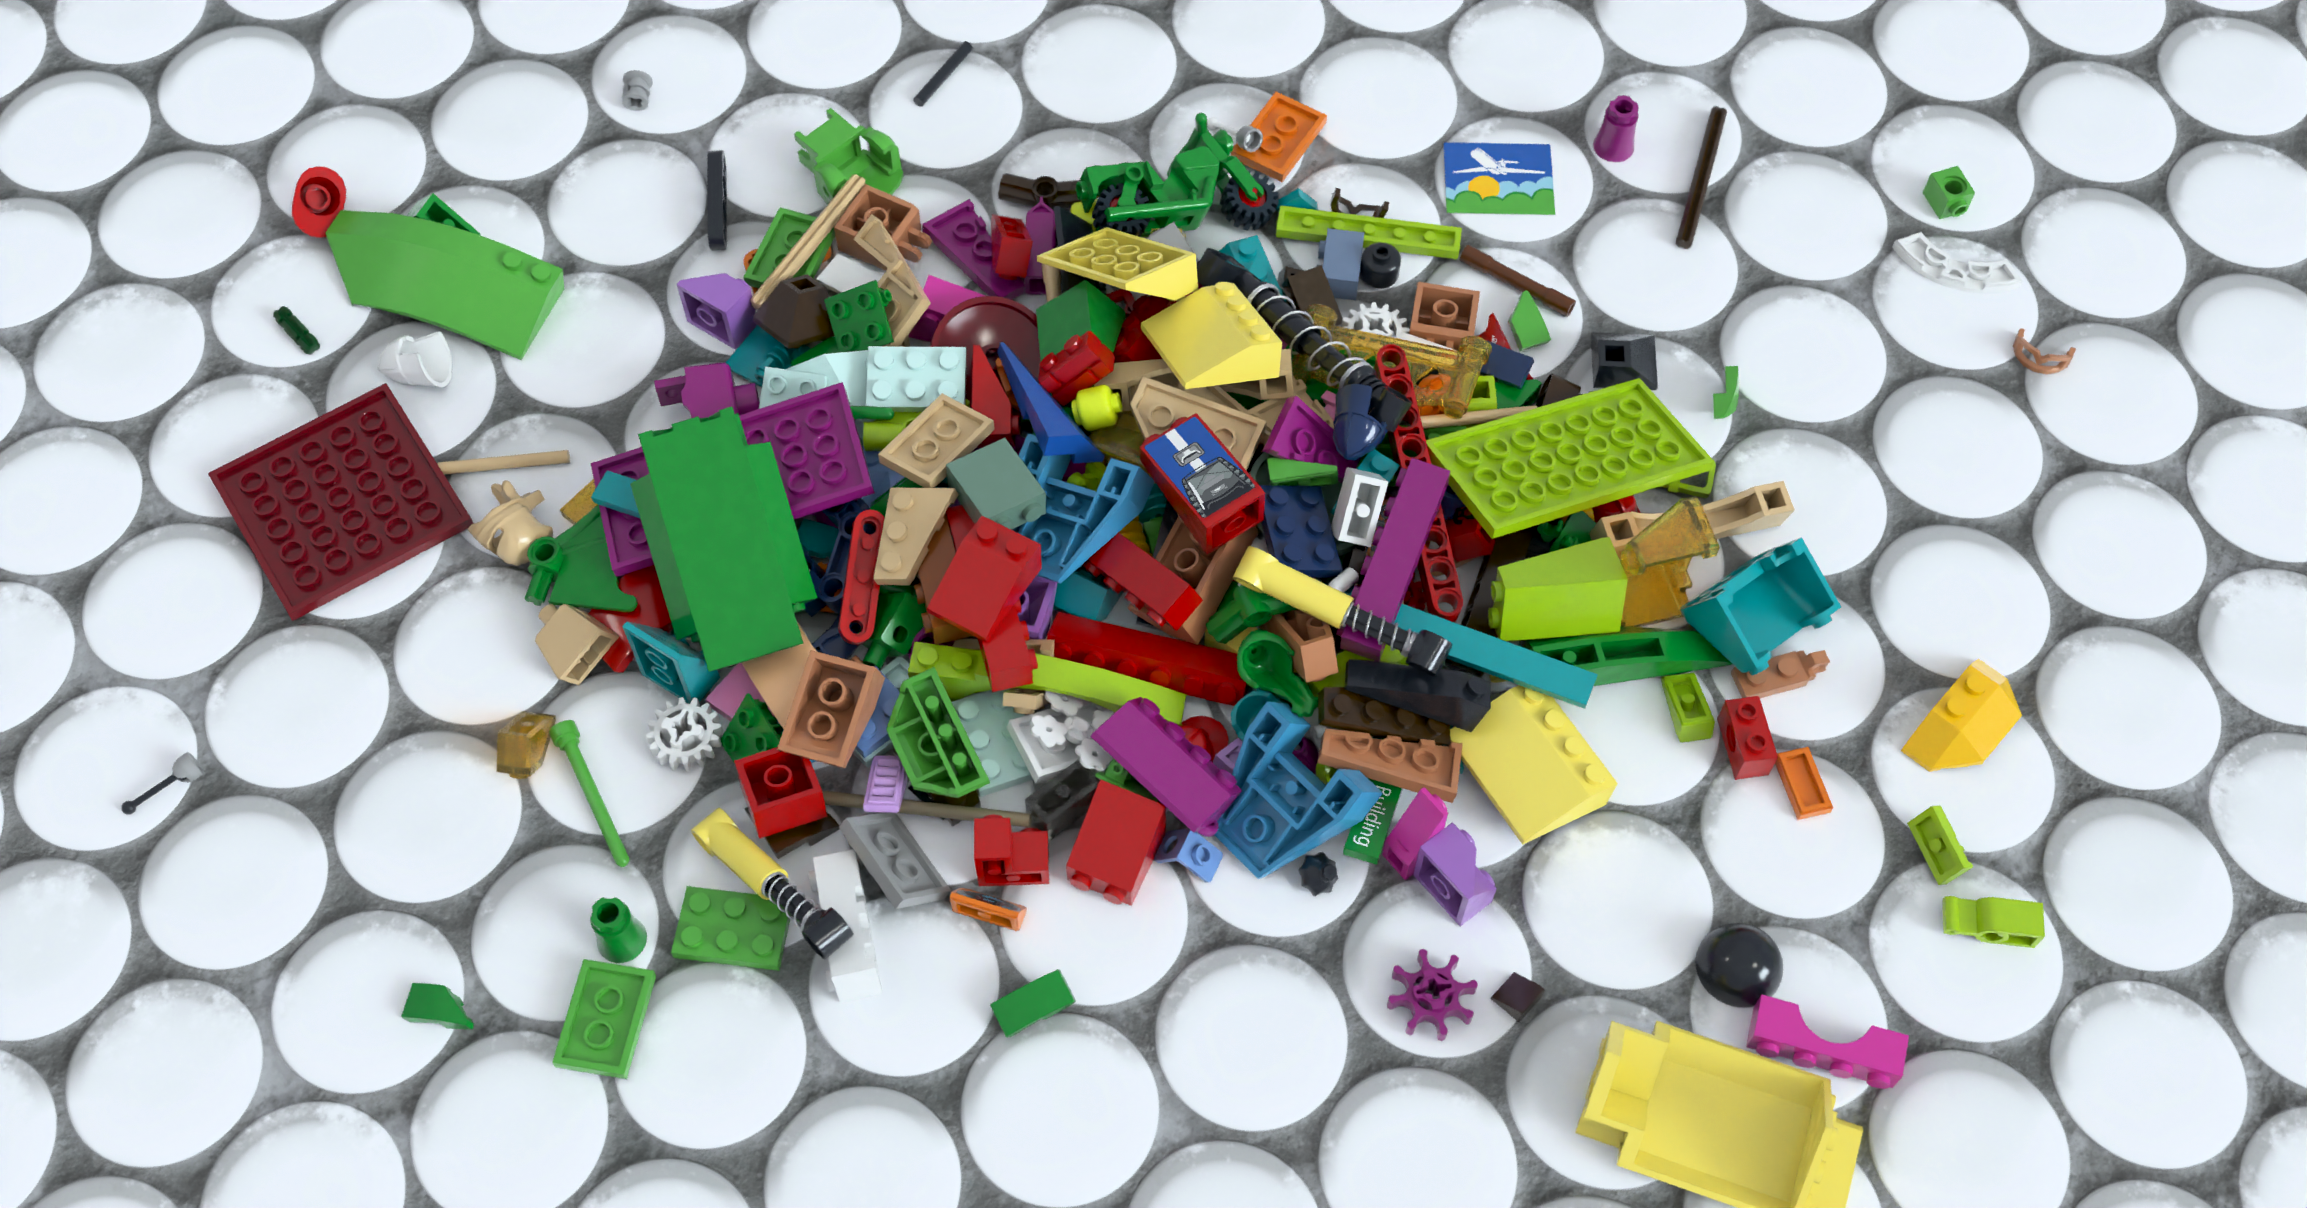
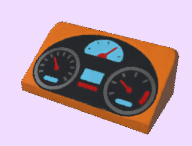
M958 888L951 892L950 895L953 912L1014 931H1020L1027 912V907L967 888Z

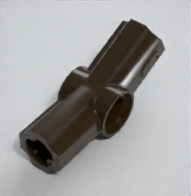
M1006 173L1001 178L998 198L1000 200L1030 207L1037 205L1040 202V197H1043V203L1053 211L1054 207L1071 208L1074 203L1081 201L1076 194V183L1079 180L1057 182L1049 176H1042L1033 180Z

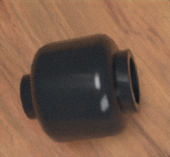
M1381 242L1366 247L1362 253L1360 266L1362 280L1367 285L1379 289L1388 288L1395 284L1399 278L1401 266L1399 251L1394 246Z

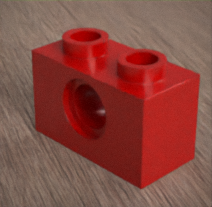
M1752 696L1725 700L1717 721L1735 780L1769 775L1778 759V755L1760 697Z

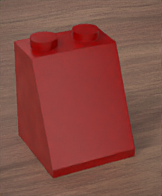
M1100 780L1066 864L1067 880L1080 890L1089 891L1091 889L1101 893L1111 903L1117 905L1125 903L1132 906L1166 834V807L1161 803Z

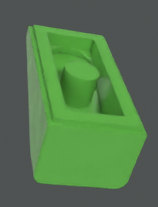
M1267 458L1270 485L1326 486L1338 483L1337 466Z

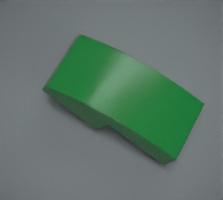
M1057 969L990 1004L1005 1036L1012 1037L1039 1020L1048 1019L1077 1001L1061 970Z

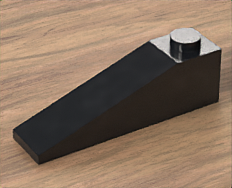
M1349 659L1346 663L1345 690L1469 732L1474 730L1491 708L1490 681L1444 665L1438 676L1432 677L1414 669L1407 663Z

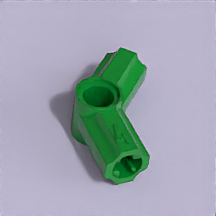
M1240 585L1233 591L1234 599L1209 618V622L1206 623L1208 633L1215 638L1217 643L1226 644L1246 628L1263 625L1273 615L1296 610L1297 608L1264 592L1258 593Z

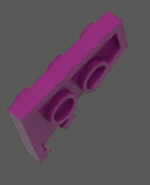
M1297 396L1286 399L1263 448V452L1280 459L1337 466L1339 483H1343L1346 468L1356 469L1361 459L1360 457L1354 461L1343 458L1337 452L1333 440L1334 429Z

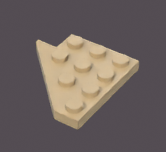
M1144 376L1130 403L1132 414L1144 440L1153 434L1160 435L1170 429L1177 419L1181 417L1188 418L1197 413L1246 471L1267 427L1266 420Z

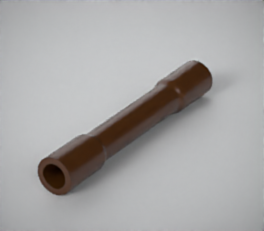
M1469 244L1464 248L1460 256L1461 262L1482 273H1487L1522 292L1528 290L1533 298L1566 317L1574 309L1576 300L1532 280Z

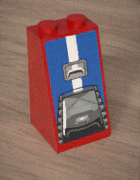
M1197 413L1188 418L1181 417L1177 419L1170 429L1160 435L1153 434L1149 436L1139 447L1141 463L1206 554L1211 553L1264 520L1265 492Z

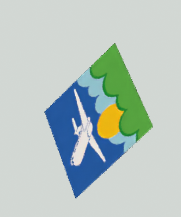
M1443 142L1447 213L1555 215L1550 144Z

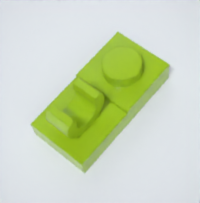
M1941 805L1929 807L1907 823L1938 885L1950 883L1973 867L1963 851L1965 849L1959 844Z

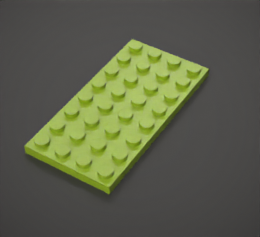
M1640 378L1426 440L1431 463L1450 470L1449 486L1491 539L1710 471L1714 460Z

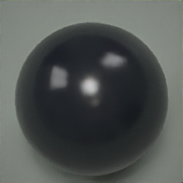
M1745 923L1722 925L1711 931L1702 940L1696 953L1695 965L1700 982L1708 993L1727 1005L1740 1008L1754 1007L1761 995L1772 997L1780 986L1783 977V959L1780 950L1766 932L1753 925Z

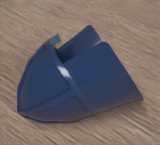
M1362 384L1345 385L1338 390L1335 396L1336 410L1333 422V440L1337 452L1346 460L1355 461L1373 451L1382 443L1385 434L1388 432L1386 430V422H1381L1380 424L1379 421L1368 415L1372 396L1371 386Z

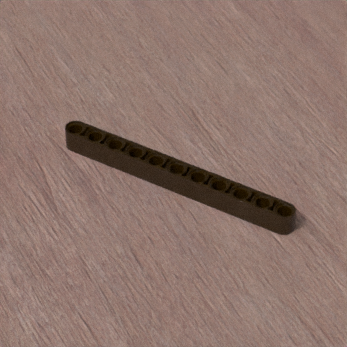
M1551 373L1541 388L1536 406L1541 407L1579 396L1581 387ZM1535 526L1496 538L1492 554L1484 555L1460 625L1498 638L1495 628L1491 629L1488 622V610L1493 608L1494 604L1491 596V583L1496 581L1498 567L1525 559ZM1448 660L1450 665L1480 678L1485 673Z

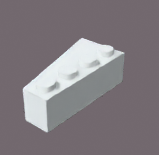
M851 849L813 857L815 870L809 871V879L812 892H818L820 903L814 904V907H821L823 910H827L829 907L833 908L847 922L854 933L848 941L828 957L830 969L825 970L829 992L836 991L840 1003L882 994L860 866L855 850Z

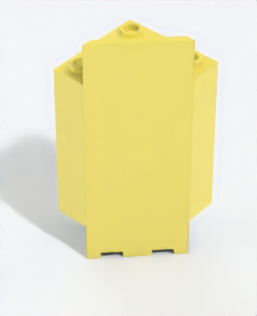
M1657 1020L1652 1034L1614 1021L1610 1022L1606 1037L1602 1038L1599 1057L1591 1076L1585 1097L1586 1102L1575 1133L1619 1148L1617 1166L1737 1208H1846L1863 1127L1836 1118L1837 1112L1833 1111L1836 1095L1831 1094V1079Z

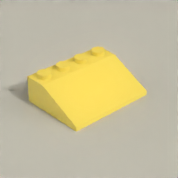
M1108 227L1037 256V262L1124 290L1163 297L1169 301H1179L1185 298L1186 295L1198 290L1196 253Z
M1219 282L1213 286L1202 287L1141 322V330L1185 389L1279 378L1282 341L1234 283Z
M1520 685L1509 689L1491 701V708L1472 732L1457 727L1450 729V741L1463 743L1461 760L1522 845L1605 806L1618 784L1555 699Z

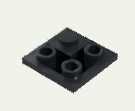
M1592 332L1593 388H1606L1640 378L1650 390H1657L1655 335Z

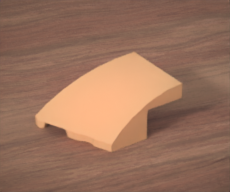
M799 623L798 627L803 644L742 662L757 690L783 729L810 650L817 652Z

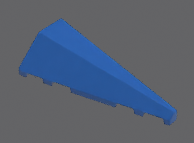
M1000 342L998 355L1023 419H1030L1043 455L1069 454L1073 464L1103 462L1105 455L1054 397L1039 384L1038 379L1004 342Z

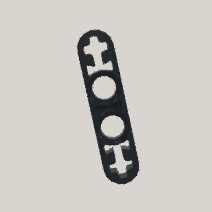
M723 150L708 151L707 234L710 250L727 249V167Z

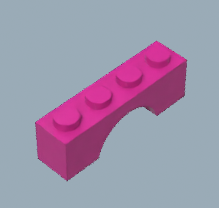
M1761 995L1753 1007L1746 1047L1755 1049L1759 1055L1775 1058L1780 1056L1793 1060V1063L1800 1067H1819L1829 1070L1830 1074L1839 1078L1854 1077L1865 1080L1868 1085L1874 1088L1887 1089L1889 1087L1893 1088L1903 1077L1909 1035L1872 1025L1864 1036L1856 1041L1841 1044L1829 1042L1818 1037L1807 1027L1801 1016L1798 1004Z

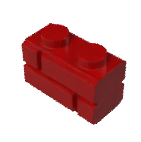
M1088 330L1080 337L1074 335L1065 343L1063 350L1056 355L1049 353L1040 362L1039 384L1048 393H1052V396L1062 406H1065L1076 398L1078 391L1090 388L1113 371L1114 353L1105 344H1102L1100 339L1091 330Z

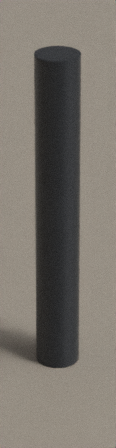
M964 41L913 98L916 105L922 107L972 51L973 47L968 41Z

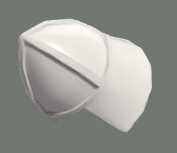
M438 331L417 339L405 335L393 340L380 354L377 368L386 377L399 383L443 388L451 380L453 366L447 341L442 332Z

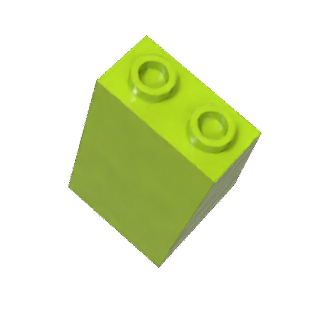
M1610 537L1599 538L1498 567L1496 581L1491 583V596L1494 604L1493 608L1488 610L1489 626L1491 629L1495 628L1498 639L1516 641L1620 632L1628 578Z

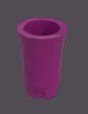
M1620 95L1615 100L1610 101L1600 130L1593 141L1595 153L1606 161L1622 162L1629 159L1634 153V137L1639 116V106L1630 96Z

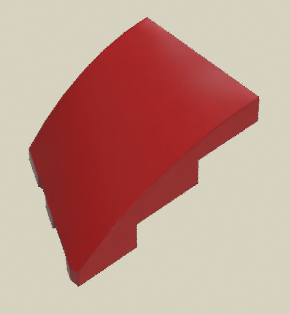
M655 565L627 573L619 580V589L625 594L634 596L638 601V606L634 611L621 612L591 609L588 613L619 636L602 657L614 672L623 673L634 658L622 627L626 621L659 628L667 633H670L673 629Z

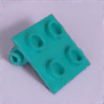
M757 325L725 363L730 366L732 372L762 387L765 366L779 369L790 368L791 362L811 348L802 345L800 348L788 349Z

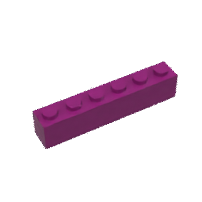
M1411 458L1408 469L1401 468L1395 485L1400 489L1396 498L1390 496L1384 511V516L1388 517L1385 527L1378 526L1372 545L1377 546L1373 557L1366 556L1360 575L1365 576L1361 587L1355 585L1351 593V597L1354 598V606L1359 604V608L1366 612L1372 610V615L1379 618L1385 616V621L1394 625L1447 489L1450 470L1415 458ZM1347 625L1345 627L1341 626L1337 630L1336 635L1341 636L1340 649L1374 661H1380L1386 646L1385 643L1379 645L1378 640L1372 637L1365 638L1364 633L1360 631L1353 632L1352 627Z

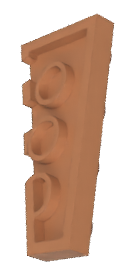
M1325 728L1321 737L1317 763L1336 769L1359 770L1367 778L1417 793L1425 787L1431 795L1435 794L1442 800L1453 803L1457 795L1463 743L1451 742L1449 747L1435 745L1434 740L1420 739L1419 743L1401 742V737L1387 735L1384 739H1374L1369 733Z

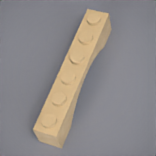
M1281 349L1279 378L1219 386L1225 392L1248 395L1260 400L1294 396L1291 349ZM1163 359L1114 363L1113 371L1094 384V387L1105 384L1112 390V393L1118 392L1122 401L1123 411L1131 410L1130 403L1143 376L1177 389L1179 380Z
M1784 481L1754 486L1727 498L1685 510L1666 513H1638L1631 511L1602 517L1589 534L1592 540L1610 537L1619 559L1781 526L1794 512V507Z

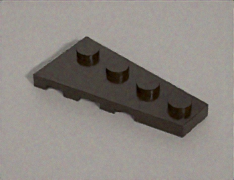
M1324 687L1318 693V725L1369 733L1371 736L1386 738L1387 735L1401 737V742L1419 743L1420 739L1434 740L1435 745L1447 747L1451 743L1450 725L1345 690V687Z

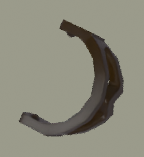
M1335 188L1334 193H1332L1330 203L1332 212L1343 213L1338 207L1340 202L1347 207L1350 214L1356 215L1361 210L1375 211L1372 217L1384 218L1389 208V202L1384 201L1382 206L1359 204L1354 207L1351 201L1340 196L1341 189Z

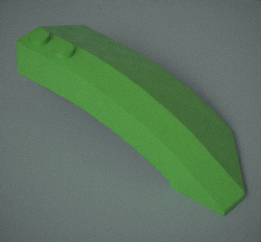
M340 210L326 231L327 240L331 246L352 306L356 304L417 319L470 338L519 360L523 359L564 290L562 268L481 235L421 218L394 213Z

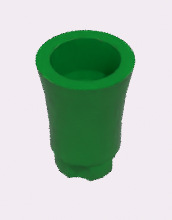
M602 897L597 900L592 906L593 912L590 922L597 938V948L600 954L606 960L613 963H625L635 959L646 946L647 932L644 925L631 914L628 906L618 898L607 899Z

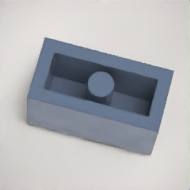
M1327 229L1326 241L1320 240L1318 259H1324L1322 267L1334 298L1356 300L1364 232Z

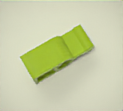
M1945 896L1942 899L1943 933L1969 935L1975 936L1981 942L2035 948L2045 937L2043 903L1997 897L1969 900L1955 896Z

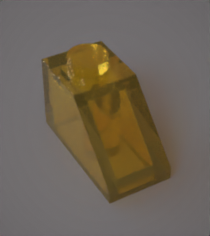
M522 711L502 728L497 735L496 772L507 773L511 778L524 779L532 776L543 765L551 738L549 730L555 725L556 715Z

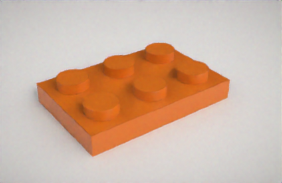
M1275 92L1250 124V126L1262 132L1263 140L1261 146L1254 152H1248L1236 143L1231 155L1236 156L1242 164L1283 182L1325 126L1327 115Z

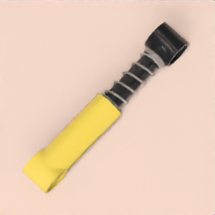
M1252 546L1247 547L1232 577L1236 582L1258 593L1264 592L1338 629L1341 626L1345 627L1347 625L1352 627L1353 632L1360 631L1364 633L1365 638L1372 637L1378 640L1379 645L1385 643L1391 647V651L1397 649L1401 655L1407 657L1406 663L1432 677L1438 676L1453 646L1451 642L1433 632L1423 629L1419 634L1415 631L1412 632L1411 629L1406 631L1399 628L1398 623L1393 625L1385 621V616L1379 618L1372 615V610L1366 612L1359 608V604L1354 606L1353 597L1280 563L1272 555Z
M718 807L691 829L694 838L710 856H716L762 899H770L773 904L778 906L779 910L786 912L787 917L794 920L795 924L802 928L801 933L804 939L822 959L826 960L854 935L850 926L837 911L831 907L827 910L817 906L814 907L812 899H805L803 891L798 892L795 884H789L787 872L740 831L734 821L721 808Z

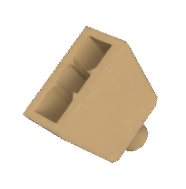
M549 604L539 612L538 617L545 626L536 635L535 642L558 679L580 685L619 636L582 609L568 604H563L559 608Z

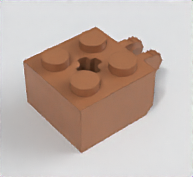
M867 184L864 185L834 226L839 251L885 271L888 269L853 240L871 214L882 221L903 258L918 263L923 254L915 246L928 249L933 242L930 236L921 232L920 214L914 204Z
M1418 282L1409 334L1460 352L1457 360L1463 361L1474 337L1480 291ZM1423 361V365L1430 366V363Z

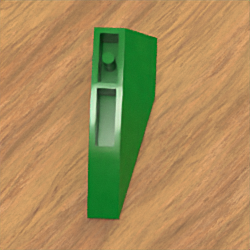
M1621 626L1620 632L1519 640L1523 648L1598 674L1594 686L1732 665L1700 633L1691 630Z

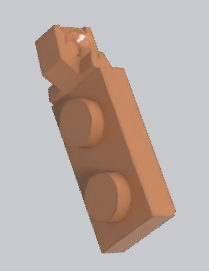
M1804 650L1793 651L1772 657L1767 661L1769 667L1758 674L1751 675L1749 671L1741 673L1734 667L1731 675L1742 698L1752 696L1764 698L1806 686L1809 681L1815 679L1816 673L1826 671L1830 660L1825 650L1809 653L1808 655L1805 654Z

